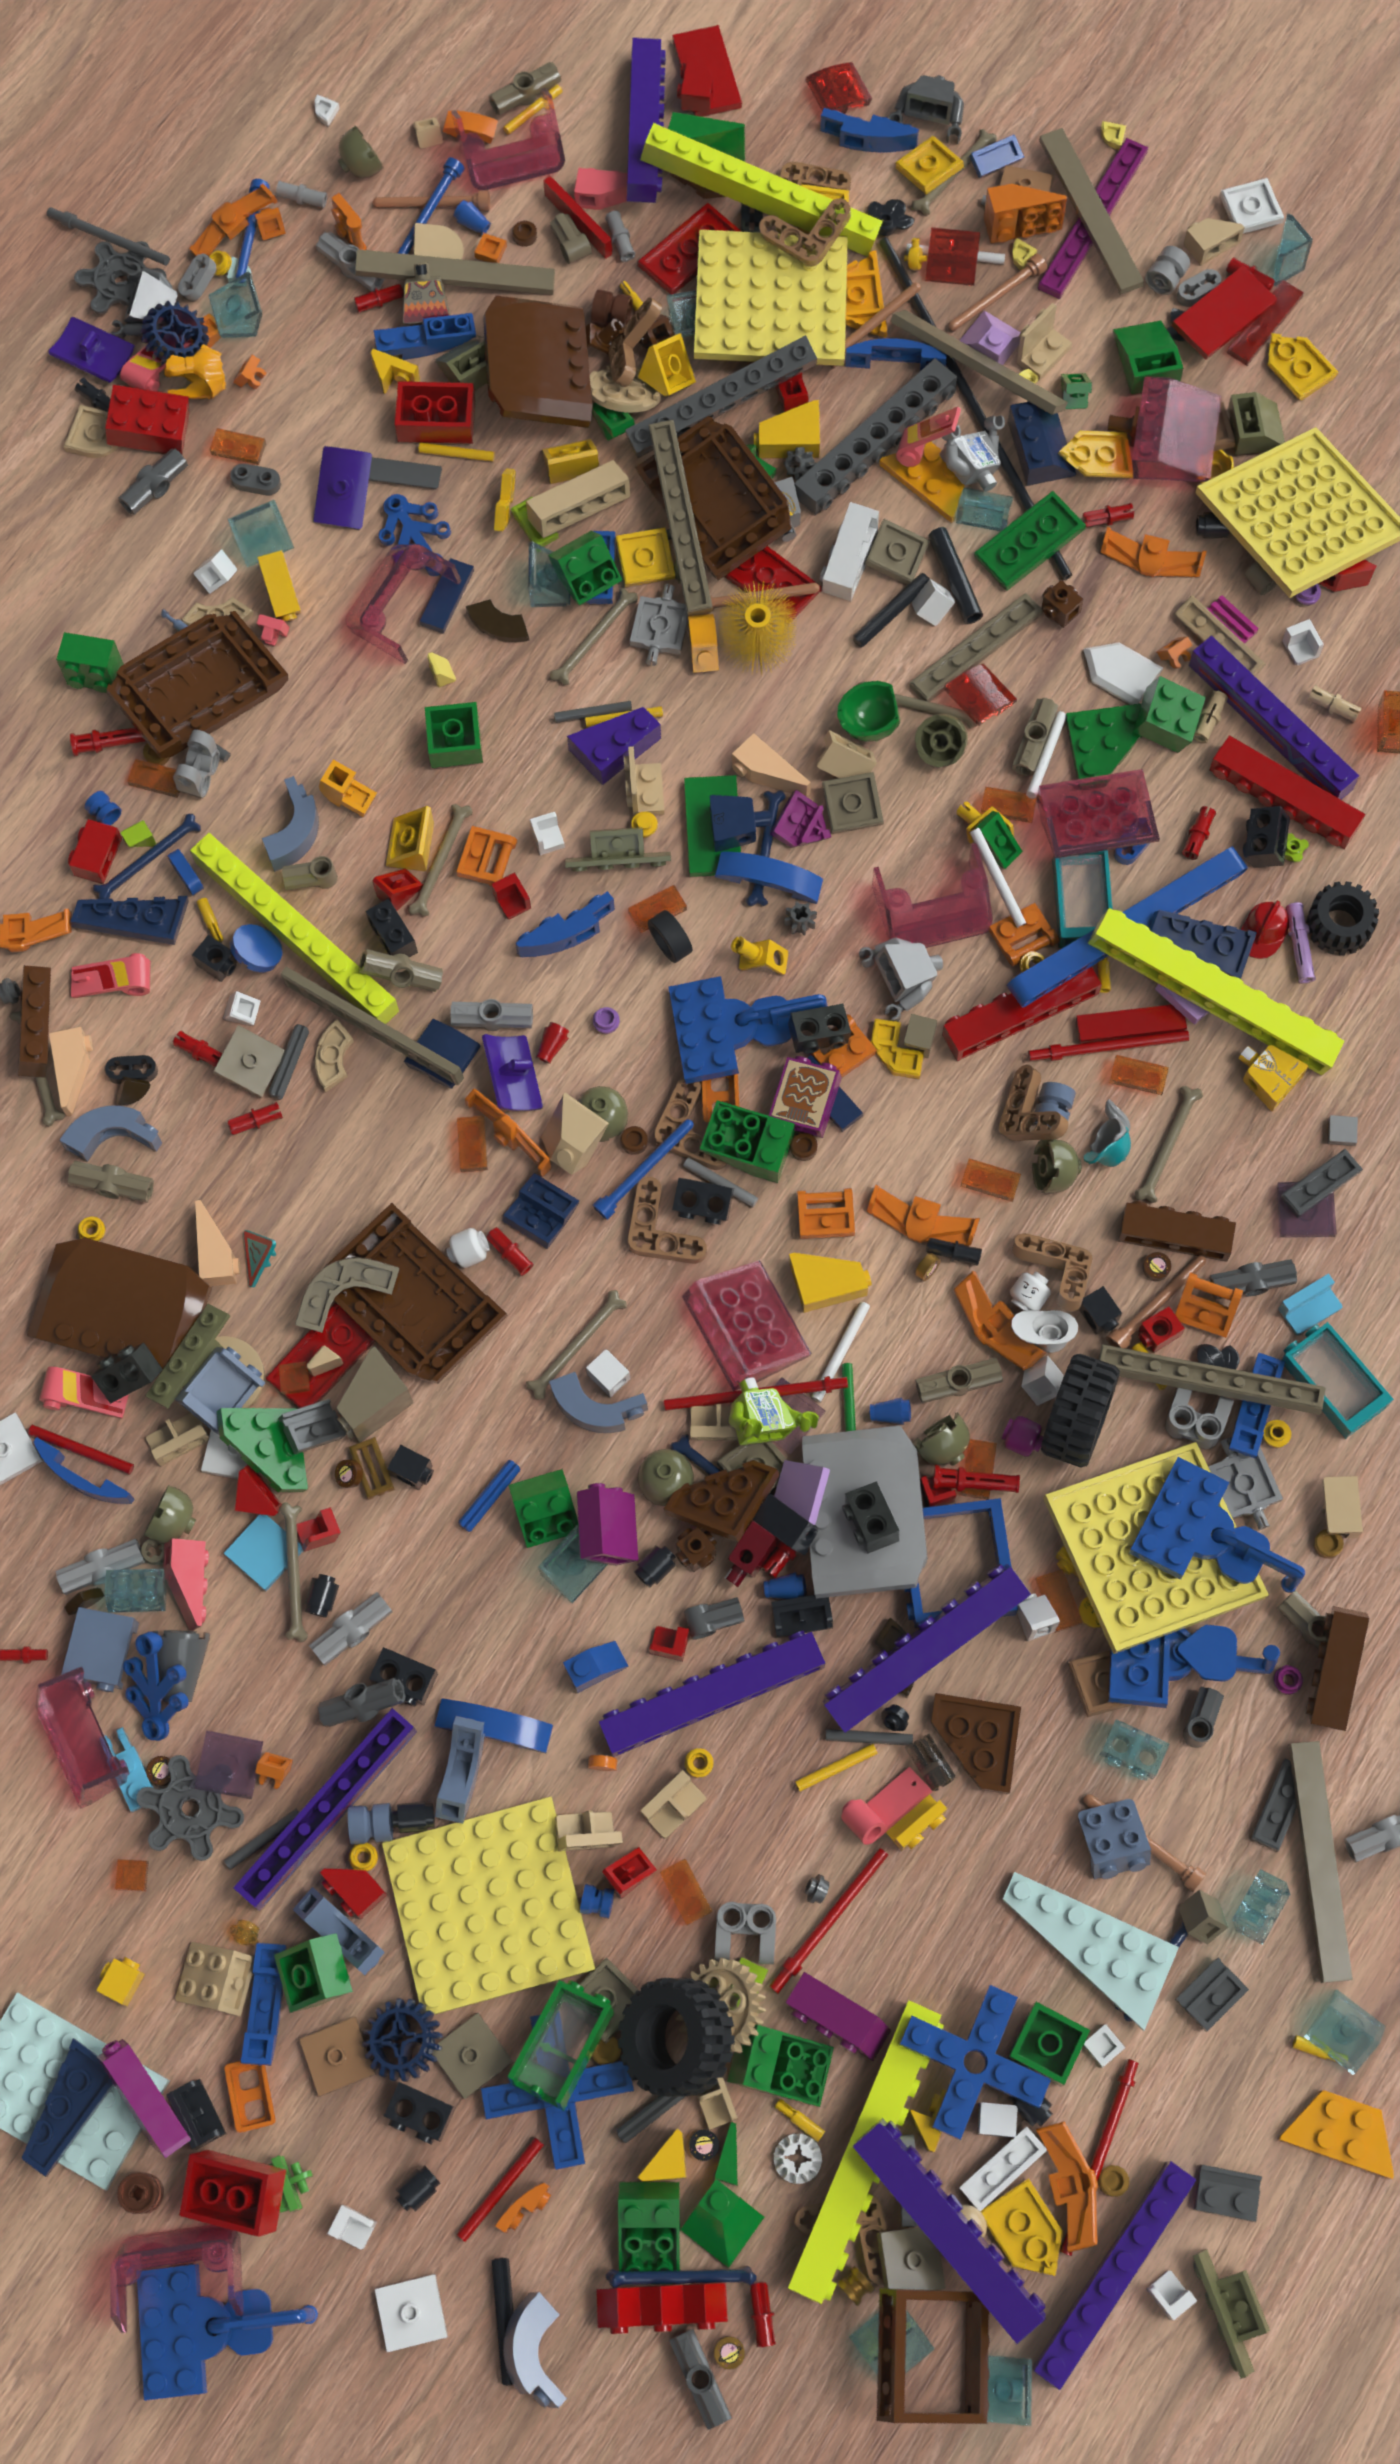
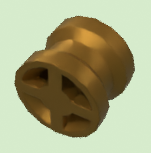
M855 2266L850 2269V2275L846 2279H840L837 2282L856 2306L862 2302V2297L866 2293H872L875 2290Z

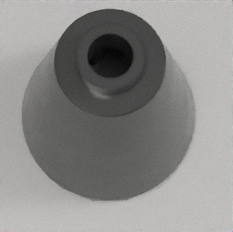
M158 1630L152 1631L154 1633L159 1634ZM164 1630V1635L160 1636L163 1644L157 1653L159 1682L167 1675L168 1668L177 1664L185 1668L187 1675L186 1679L175 1684L162 1700L169 1704L170 1696L182 1692L187 1696L188 1701L192 1702L209 1644L210 1633L204 1632L202 1638L199 1637V1633H196V1631Z

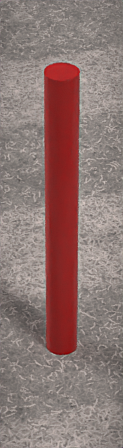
M32 1424L29 1428L28 1435L37 1437L45 1442L129 1475L134 1469V1464L36 1425Z
M536 2137L459 2230L457 2235L464 2242L469 2239L542 2149L544 2144Z

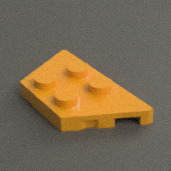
M876 250L869 252V257L859 262L855 260L847 265L845 326L859 329L884 308ZM886 319L870 333L880 337H887Z
M932 442L926 443L920 463L912 467L902 465L897 460L896 453L880 459L879 465L949 522L952 523L954 521L965 485L947 468L946 463L939 455L942 451Z
M1321 2090L1296 2117L1293 2123L1279 2135L1278 2140L1388 2179H1393L1394 2177L1382 2110Z

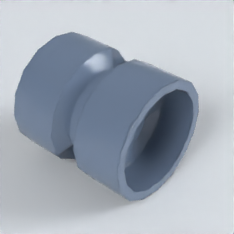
M1057 1082L1043 1083L1038 1098L1040 1103L1036 1105L1035 1112L1056 1111L1069 1120L1070 1112L1068 1110L1072 1109L1076 1095L1075 1090Z
M390 1803L373 1804L370 1811L366 1806L362 1805L348 1807V1831L351 1845L365 1844L371 1837L376 1843L393 1841L392 1809Z

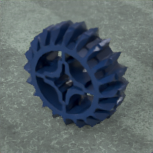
M168 300L164 306L158 303L155 309L151 308L142 321L141 334H143L142 343L147 344L146 352H154L152 355L153 360L159 357L161 365H164L166 360L172 355L183 358L192 357L203 344L207 346L209 336L206 335L208 327L203 326L204 318L196 317L198 314L197 310L189 311L188 304L184 308L180 307L179 301L175 302L174 306H172ZM166 321V326L157 330L156 325ZM193 339V345L184 348V343Z
M399 1998L394 2006L392 2002L388 2001L385 2003L386 2012L377 2008L375 2012L378 2019H368L369 2024L373 2025L371 2030L365 2029L363 2031L365 2035L370 2036V2040L364 2041L362 2045L363 2047L371 2048V2050L364 2056L366 2059H374L370 2067L374 2070L380 2068L379 2075L381 2077L389 2075L391 2081H397L400 2076L401 2081L408 2082L411 2074L413 2078L418 2079L420 2078L419 2068L428 2072L430 2068L427 2061H437V2057L432 2055L434 2050L441 2051L442 2046L435 2044V2040L441 2039L443 2035L440 2032H434V2030L441 2024L437 2020L431 2021L435 2014L431 2010L425 2012L426 2005L423 2003H419L416 2006L415 2000L408 1999L405 2004L404 2000ZM407 2016H413L418 2021L422 2033L411 2031L410 2023L407 2022ZM393 2021V2029L388 2035L384 2036L385 2030ZM404 2035L411 2037V2039L403 2041L401 2045L394 2043V2041L402 2039ZM422 2044L418 2054L412 2059V2051L417 2045ZM383 2047L393 2048L395 2057L398 2058V2065H394L388 2060Z

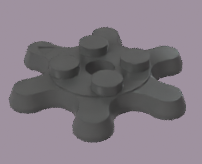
M106 241L99 242L95 246V253L100 259L98 266L93 269H80L74 276L75 282L79 286L97 289V295L91 301V308L99 315L106 314L109 308L116 303L128 305L135 282L129 279L127 272H136L132 269L131 263H138L141 270L147 268L144 265L146 257L131 251L117 253L112 245ZM144 241L136 242L138 244L150 248L149 245ZM151 269L163 273V275L167 278L166 272L163 269ZM117 277H127V281L115 282Z
M176 1755L168 1763V1770L171 1775L169 1785L160 1790L152 1787L142 1788L137 1794V1803L144 1809L154 1810L160 1817L158 1827L148 1837L149 1846L153 1850L162 1851L173 1840L184 1839L190 1844L193 1857L196 1860L205 1861L213 1853V1846L210 1841L212 1830L219 1826H225L230 1829L238 1828L244 1821V1814L240 1808L228 1806L221 1799L222 1790L232 1780V1771L229 1767L219 1765L213 1768L209 1775L198 1777L191 1772L188 1759L185 1756ZM187 1801H194L199 1806V1811L193 1817L187 1816L182 1812V1806Z

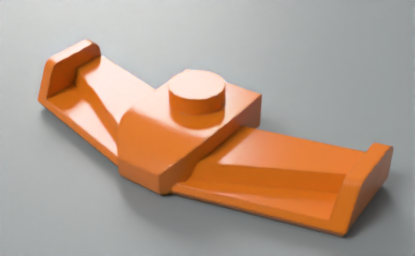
M264 184L259 185L260 188L232 204L230 202L223 203L212 213L213 220L195 244L189 247V250L195 256L199 254L210 256L225 235L232 240L249 225L246 217L271 203L276 204V197Z
M1107 526L1100 553L1140 572L1142 575L1150 577H1200L1207 551H1167L1170 540L1145 534L1141 545L1111 530Z
M64 909L63 912L32 921L30 913L3 915V924H0V947L7 948L9 952H22L28 950L33 944L71 933L70 910Z
M472 1089L465 1098L466 1106L469 1108L472 1106L476 1107L493 1122L495 1133L493 1136L503 1147L508 1145L513 1151L519 1146L538 1165V1173L542 1177L551 1170L550 1158L515 1121L478 1090Z
M878 1185L874 1187L867 1212L906 1235L908 1239L919 1243L927 1242L929 1238H935L955 1243V1240H957L959 1244L971 1246L980 1218L939 1216L941 1204L917 1196L914 1197L912 1206H909Z
M972 1271L953 1289L974 1330V1335L983 1345L989 1346L1022 1370L1031 1368L1046 1354L1043 1349L1020 1339L1014 1333L1011 1325L1015 1315L1002 1301H999L994 1307L992 1306L976 1271Z
M1065 2121L1036 2129L1059 2171L1048 2175L1056 2206L1067 2204L1068 2252L1096 2246V2191L1098 2183L1094 2170L1089 2168Z

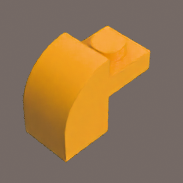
M714 614L688 616L693 673L718 671L719 663Z
M333 759L320 780L319 789L321 793L339 808L343 805L364 817L377 792L354 780L356 772Z

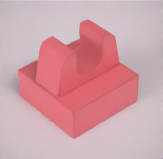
M259 614L257 625L263 630L261 640H264L265 644L275 646L279 635L287 637L289 626L285 621Z

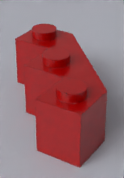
M726 2283L596 2289L598 2328H610V2334L629 2333V2327L653 2326L654 2332L672 2331V2325L697 2324V2330L716 2329L715 2323L728 2322Z

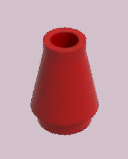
M550 1022L548 1027L544 1028L536 1057L545 1063L551 1064L553 1058L568 1041L567 1035L569 1030L559 1024Z

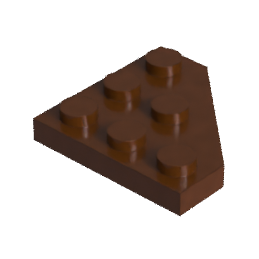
M752 1460L743 1463V1467L730 1472L723 1470L706 1476L702 1482L690 1486L689 1483H686L672 1494L664 1507L665 1514L739 1543L779 1477L778 1469Z
M935 1693L931 1724L980 1790L1010 1794L1021 1706Z

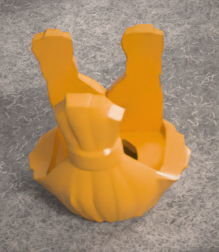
M203 344L192 357L183 358L172 355L166 360L164 375L166 377H184L192 383L185 389H170L167 393L189 396V399H214L220 392L226 389L225 375L220 359L222 353Z

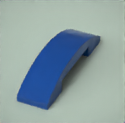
M897 338L874 339L846 348L845 367L870 369L871 360L920 363L921 371L934 359H937L945 366L946 354L932 346L917 341Z
M721 852L715 874L716 878L739 884L741 880L789 892L792 893L791 898L814 904L818 903L823 878L793 864L741 852Z
M1258 1353L1251 1373L1281 1378L1285 1361ZM1242 1400L1229 1450L1256 1459L1271 1405Z
M37 1437L33 1441L46 1464L60 1479L78 1492L91 1498L114 1504H132L135 1500L129 1492L107 1479L100 1488L62 1466L61 1464L66 1457L59 1450Z
M441 1699L435 1722L436 1728L452 1731L456 1716L484 1722L483 1733L485 1738L547 1753L553 1724L491 1707Z
M256 1943L253 1966L254 1981L247 2032L244 2034L241 2064L272 2065L283 1999V1986L274 1955L286 1950V1945Z

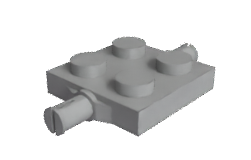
M668 584L664 585L662 597L649 598L640 596L630 637V646L649 650L646 663L650 666L651 661L652 666L657 665L659 652L681 654L688 624L686 604L678 603L672 599L675 587L671 584L670 587Z
M1231 1437L1227 1440L1224 1439L1221 1441L1227 1457L1222 1462L1208 1466L1212 1474L1230 1482L1223 1495V1499L1232 1518L1253 1515L1258 1530L1265 1529L1270 1525L1263 1510L1270 1505L1281 1502L1283 1498L1261 1447L1255 1459L1229 1450Z

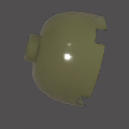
M355 125L339 141L338 151L341 158L338 162L346 173L351 171L356 177L368 178L377 174L384 167L371 145L365 138H362L364 135Z
M935 714L925 719L918 727L915 735L919 757L934 767L949 766L956 763L963 756L968 745V733L964 724L957 717L949 714Z
M597 1086L589 1088L579 1097L578 1102L609 1123L599 1142L609 1141V1138H613L616 1135L619 1136L624 1131L628 1122V1109L624 1098L618 1091L610 1087Z
M1056 1139L1040 1140L1037 1143L1034 1155H1038L1037 1163H1032L1033 1180L1037 1190H1043L1041 1193H1059L1070 1188L1082 1169L1081 1160L1078 1158L1074 1148L1069 1143Z
M957 1412L954 1419L948 1415L926 1429L924 1433L927 1437L922 1441L917 1437L913 1442L918 1453L925 1461L932 1465H944L949 1462L953 1466L964 1459L965 1455L963 1452L969 1446L970 1433L966 1423Z
M656 1450L644 1459L639 1468L638 1482L640 1490L650 1502L655 1505L666 1506L676 1490L686 1483H689V1486L693 1485L694 1474L692 1465L684 1455L676 1450Z
M168 1485L147 1526L144 1536L160 1543H167L172 1538L179 1539L183 1533L189 1535L196 1519L192 1518L194 1507L188 1495L180 1489Z

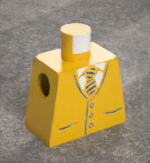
M1269 1045L1261 1055L1247 1046L1238 1058L1249 1067L1243 1078L1244 1083L1272 1112L1301 1080L1308 1068L1306 1063L1273 1045Z

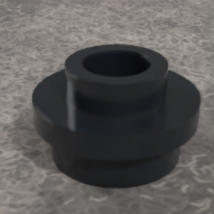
M892 1704L882 1711L881 1717L888 1729L904 1731L907 1728L909 1715L905 1709Z

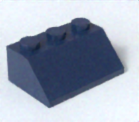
M1029 401L1010 405L1008 425L1026 485L1030 486L1076 476L1075 468L1058 454L1067 445L1058 413L1051 415Z

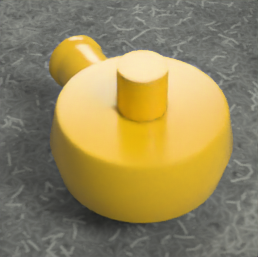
M912 238V247L909 249V254L904 255V261H908L909 269L916 271L921 269L923 262H927V255H923L922 248L919 247V238Z

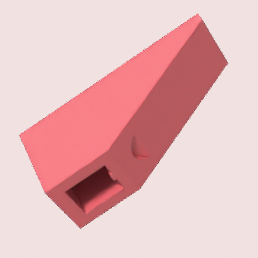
M578 168L574 191L575 201L582 208L601 210L627 202L628 173L596 170L594 168Z
M172 1538L164 1544L163 1573L188 1629L194 1631L202 1626L206 1618L203 1595L207 1591V1578H204V1567L208 1564L209 1553L208 1550H205L206 1541Z

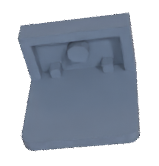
M1126 1799L1079 1812L1078 1820L1091 1856L1090 1869L1094 1879L1101 1877L1103 1879H1110L1118 1873L1129 1870L1137 1872L1150 1865L1151 1848L1133 1800Z

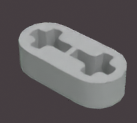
M206 254L197 255L192 260L178 285L179 293L189 301L199 299L215 274L216 263Z
M1207 269L1184 281L1178 289V302L1186 307L1193 306L1221 283L1220 274L1213 269Z

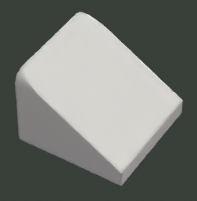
M236 991L229 996L223 1019L253 1026L261 1001Z

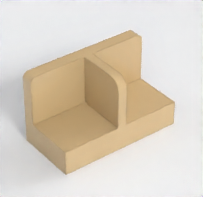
M828 730L823 738L827 748L819 758L817 767L838 778L870 773L877 762L872 751Z
M717 1404V1406L692 1407L691 1440H738L736 1429L728 1422L731 1406Z
M192 1413L174 1422H171L168 1418L165 1420L167 1426L146 1436L152 1449L151 1452L160 1466L207 1443L209 1440L202 1422Z
M1325 1477L1323 1479L1325 1504L1322 1507V1513H1326L1328 1534H1346V1538H1358L1363 1532L1358 1477Z
M682 1770L640 1811L642 1816L666 1839L706 1801V1797Z
M589 1810L582 1814H567L555 1817L558 1851L613 1848L623 1843L621 1831L614 1832L611 1812L593 1813L592 1810Z
M723 2077L716 2078L718 2082L715 2086L697 2095L709 2130L738 2119Z

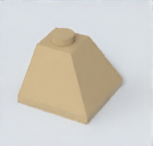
M564 1093L541 1136L550 1160L571 1175L586 1167L609 1123L570 1095Z

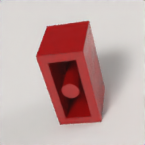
M90 819L87 820L85 827H82L78 833L76 849L71 851L68 858V864L74 876L104 884L122 841L117 827Z

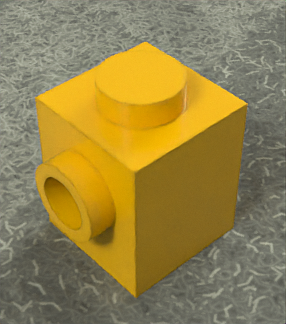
M124 1957L123 1961L114 1958L112 1963L108 1962L104 1966L100 1974L102 1981L96 1991L122 2005L128 2006L145 1974L138 1970L140 1964L127 1957Z

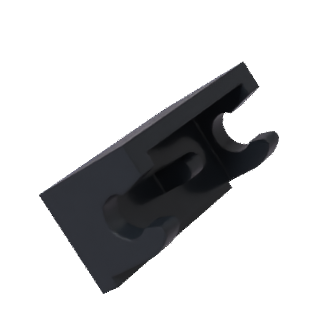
M770 1493L753 1518L756 1523L787 1546L804 1555L808 1552L807 1549L818 1532L816 1528L812 1527L813 1524Z
M815 1595L771 1603L777 1638L791 1636L800 1631L810 1633L833 1629L829 1597L816 1599Z
M201 2079L192 2080L166 2094L177 2119L191 2139L189 2144L193 2150H198L227 2134Z

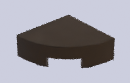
M123 1077L116 1103L118 1105H129L139 1101L146 1095L151 1084L148 1081Z
M101 1588L81 1591L64 1608L68 1615L77 1613L78 1607L87 1609L100 1601L105 1595Z

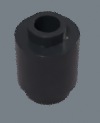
M1204 512L1203 515H1197V536H1202L1203 538L1229 537L1231 532L1213 512Z
M655 1546L637 1564L638 1568L634 1573L645 1585L651 1588L654 1583L657 1585L676 1566L673 1562L676 1557L666 1546H663L661 1549Z
M319 1574L318 1578H312L304 1603L307 1605L305 1612L327 1618L328 1613L332 1612L339 1585L334 1583L336 1578L324 1574Z
M425 1801L397 1804V1810H392L393 1828H399V1833L428 1831V1828L435 1827L433 1804H426Z
M1012 2096L1007 2098L1013 2103L1012 2105L1017 2106V2113L1032 2127L1036 2123L1041 2127L1053 2114L1049 2110L1052 2103L1045 2097L1039 2109Z
M424 2165L420 2170L416 2169L396 2188L399 2195L395 2199L407 2212L411 2208L416 2212L437 2192L436 2188L441 2183Z

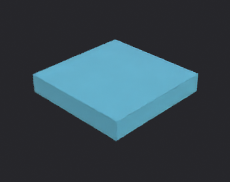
M259 1514L224 1554L267 1591L288 1568L286 1531L269 1516ZM298 1543L299 1556L303 1552V1549L301 1544Z

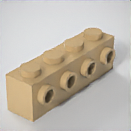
M612 460L527 500L528 520L543 538L629 498V478L616 462Z

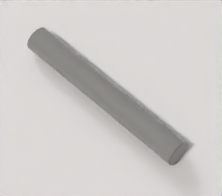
M689 1157L685 1161L683 1167L712 1184L734 1188V1197L751 1207L756 1205L758 1201L756 1196Z

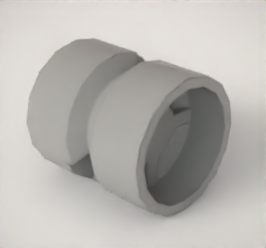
M1175 246L1163 248L1156 258V262L1152 264L1145 275L1149 287L1159 294H1171L1190 267L1189 257L1184 251Z

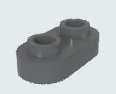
M242 463L236 465L231 470L230 476L233 486L238 490L269 496L274 495L281 488L280 476L274 469Z

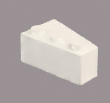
M852 502L849 503L843 523L838 531L836 543L831 547L828 566L823 567L820 575V581L823 582L822 592L852 601L866 566L864 563L878 531L879 511Z

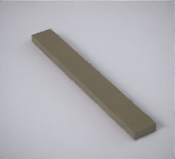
M1063 128L1041 135L1039 142L1120 295L1143 287V278Z
M357 249L355 276L406 280L415 278V263L427 262L429 263L430 277L440 276L442 283L446 285L553 295L555 269Z
M907 310L893 313L890 321L892 324L1051 415L1065 410L1068 403L1065 400Z
M674 420L649 424L687 614L692 616L711 612L713 607Z
M285 967L281 972L285 985L455 1085H460L464 1079L460 1067L290 968Z
M1102 1344L1099 1360L1115 1365L1120 1371V1377L1318 1415L1322 1413L1326 1389L1324 1386Z
M1320 1742L1291 1743L1288 1746L1321 1983L1353 1980Z

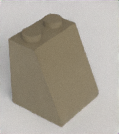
M375 1346L369 1350L337 1406L340 1414L337 1420L341 1428L350 1439L355 1436L359 1443L413 1404L408 1388Z

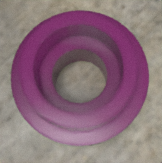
M1285 1665L1275 1672L1274 1685L1281 1693L1291 1695L1301 1689L1303 1676L1296 1667ZM1290 1676L1293 1680L1292 1685H1286L1283 1682V1677Z

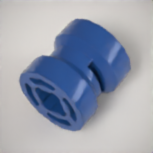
M102 790L92 794L84 806L90 815L96 816L97 822L110 826L119 819L122 812L116 803L110 802L109 796Z
M585 1884L580 1913L590 1915L593 1912L599 1914L602 1918L609 1919L615 1890L609 1888L597 1890L594 1885Z

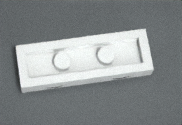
M1026 2126L964 2182L959 2189L973 2206L981 2211L1043 2155L1047 2149Z

